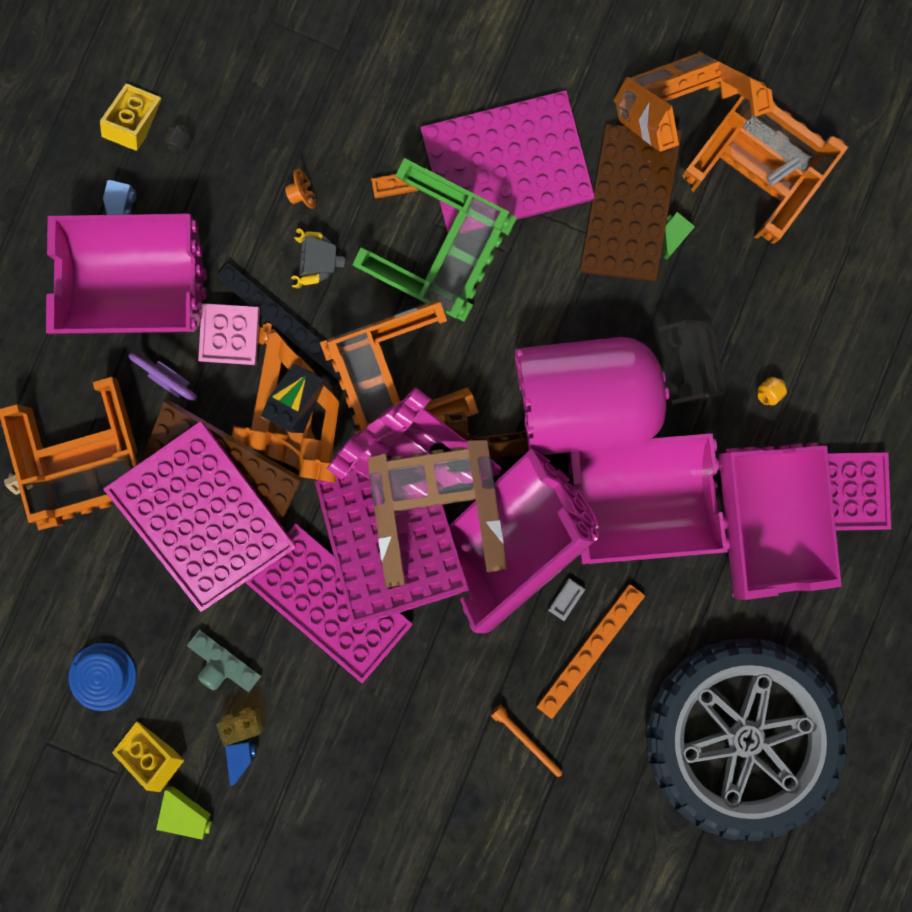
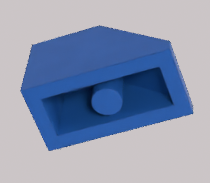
M252 739L229 742L225 746L230 786L238 781L254 760V756L257 755L256 745L253 744Z

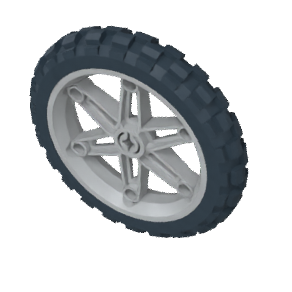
M755 638L720 640L717 643L701 647L690 656L682 659L659 686L660 689L656 697L653 698L649 710L650 715L646 727L649 763L656 782L667 800L684 818L695 824L698 828L730 840L761 841L763 838H776L787 834V831L793 828L798 829L807 823L815 812L819 813L827 804L826 800L831 792H835L840 782L839 775L842 768L844 769L847 757L845 747L848 737L847 727H845L843 719L844 713L828 680L823 677L810 661L795 651L771 641ZM753 675L739 715L709 689L714 684L730 677ZM762 677H764V678H765V683H764V685H763V686H759V685H758L759 679L762 678ZM772 680L784 687L794 697L803 715L765 721ZM708 691V699L704 701L701 700V695L704 692ZM760 693L756 721L747 720L755 695ZM698 700L723 731L684 744L686 721L693 705ZM715 703L736 721L731 728L727 726L712 708ZM806 720V726L800 729L801 721ZM791 725L792 730L765 738L764 729ZM808 734L806 756L801 769L795 777L770 746ZM728 739L729 748L701 752V748ZM693 749V755L686 757V751ZM762 749L781 770L778 774L756 756ZM737 755L746 758L735 785L732 784ZM728 757L721 797L708 790L698 781L688 763ZM754 763L783 788V790L768 798L741 802V796ZM791 777L790 784L784 785V781ZM730 792H735L734 797L728 800V794Z

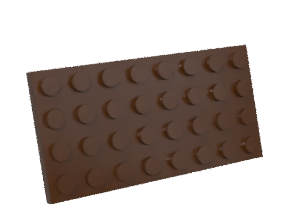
M606 124L581 273L657 282L682 138L681 130H676L679 145L659 152L628 127Z
M168 399L164 401L142 461L202 419ZM202 420L281 524L303 478Z

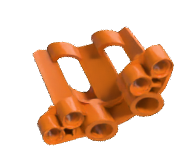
M277 332L268 334L251 428L233 426L231 437L268 457L295 467L300 471L299 477L336 483L337 476L330 472L327 467L332 459L339 400L326 386H323L317 400L326 410L320 441L316 440L310 426L312 414L304 433H290L261 416L269 396L277 387L281 362L288 369L293 364H297L317 375L286 344L285 340Z

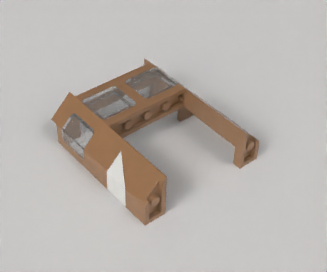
M487 440L467 441L468 449L465 450L464 447L452 448V452L444 453L443 450L431 451L432 455L424 456L423 453L411 454V458L403 459V456L391 457V461H388L385 453L367 459L385 587L407 584L402 562L396 511L476 499L486 571L507 569Z

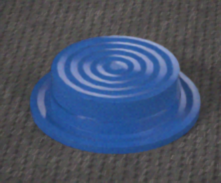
M96 643L84 648L76 655L69 669V686L74 697L83 706L92 710L106 711L122 705L131 696L136 685V667L131 656L121 647L111 643Z

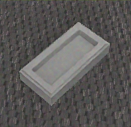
M568 578L548 611L565 621L585 591V588Z

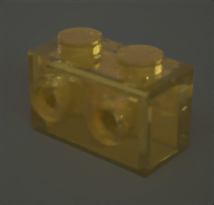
M251 707L240 710L238 715L233 716L230 713L221 717L216 726L223 747L259 735L264 731L257 708L251 710Z

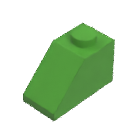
M678 212L673 217L669 215L667 219L663 242V254L666 260L695 227Z

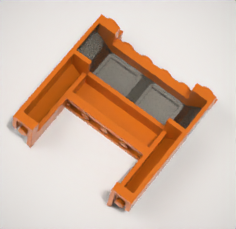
M757 81L758 83H760V84H762L763 86L767 87L763 82ZM741 96L682 177L684 179L687 177V182L692 184L691 190L694 192L719 158L727 162L780 201L754 236L757 239L763 236L768 241L772 239L770 243L775 244L781 239L848 147L841 139L830 136L826 141L822 140L819 134L811 132L804 123L793 119L790 113L782 111L775 102H773V111L754 117L751 114L750 100ZM795 156L800 158L802 164L776 184H769L766 179L768 175Z
M109 377L93 382L94 389L102 394L111 429L43 449L32 408L16 404L0 409V420L29 523H36L38 530L64 525L63 520L74 518V514L79 512L83 515L93 512V508L100 507V509L111 507L113 501L104 491V488L141 463L118 379Z

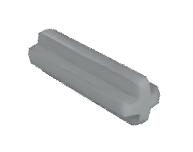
M795 156L768 175L767 181L770 185L776 184L802 164V161L798 156Z

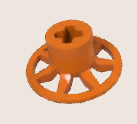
M295 169V183L285 187L286 195L292 204L303 201L309 208L313 209L316 207V198L313 200V197H315L314 193L307 190L311 182L301 169Z

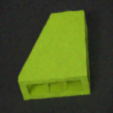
M169 786L164 792L156 830L203 839L207 833H210L212 828L211 814L174 786Z

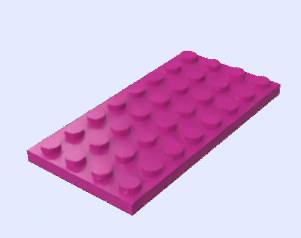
M295 524L287 534L296 544V548L245 583L358 681L363 683L413 623L403 614L397 613L353 627L334 555L298 524Z

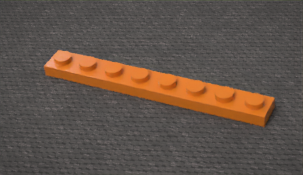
M627 585L536 705L539 710L553 719L645 595L632 585Z

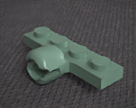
M200 630L187 645V647L206 660L207 664L198 675L201 683L211 690H216L224 679L229 678L249 693L261 677Z

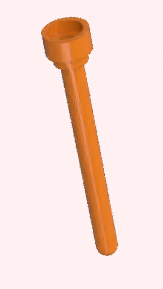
M501 704L498 705L490 716L495 721L503 722L557 777H560L562 770L507 716V710Z

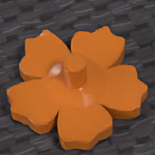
M266 323L263 325V328L259 326L258 344L263 345L266 343L267 345L268 334L277 332L275 329H272V324Z

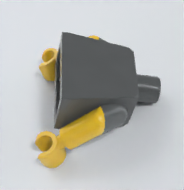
M302 229L296 230L298 234H302L299 238L294 237L297 242L302 243L299 276H302V278L292 276V280L298 279V284L292 285V287L300 288L302 285L317 284L327 279L334 272L335 267H344L345 257L335 255L336 246L331 244V241L322 233L308 231L304 233Z

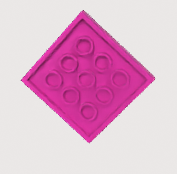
M888 453L828 454L836 530L891 529Z

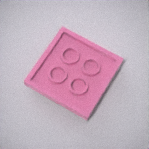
M202 304L198 361L257 365L260 308Z

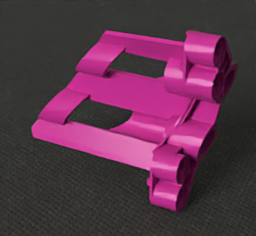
M415 387L404 400L392 405L374 422L351 437L337 452L327 469L342 481H344L345 476L351 469L371 480L368 458L385 453L391 457L403 456V459L411 458V454L423 453L424 456L432 455L430 447L437 443H443L451 450L455 447H464L465 450L468 449L464 438L424 409L432 399ZM486 459L478 460L480 480L482 481L489 478ZM490 459L492 476L500 475L501 467ZM445 463L434 465L438 492L445 487L459 483H473L471 466L454 471ZM424 466L410 468L423 478L410 484H402L392 475L388 474L391 494L402 501L428 496ZM375 476L376 484L383 488L382 476Z

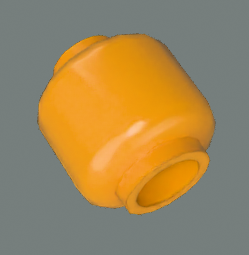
M775 377L767 378L757 389L758 399L765 405H776L787 394L785 382Z

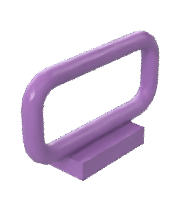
M134 352L129 354V358L134 363L149 372V378L178 398L183 396L191 401L197 400V395L188 389L191 383L162 362L158 361L154 365Z

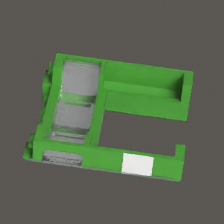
M404 158L396 177L419 191L455 208L459 213L426 280L364 248H360L353 266L427 304L439 300L444 313L464 322L474 306L468 300L469 298L473 299L477 291L475 289L477 282L483 280L486 273L483 270L486 264H491L494 258L492 252L495 247L498 248L503 240L501 234L510 235L517 217L510 214L509 211Z

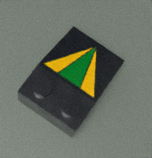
M293 364L269 396L261 416L290 433H304L326 380L297 364Z

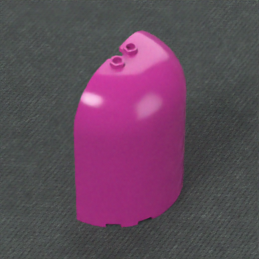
M614 337L515 349V363L519 389L522 391L529 450L532 448L542 455L637 445L653 438L662 428L666 415V399H669V390L665 388V374L661 370L654 353L640 341L628 337Z

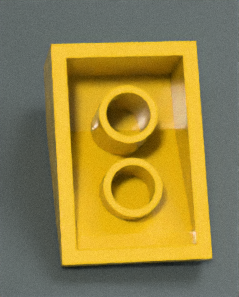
M126 83L100 120L101 136L138 151L148 134L160 105L161 97Z
M137 721L112 752L146 790L161 792L184 762L172 747Z

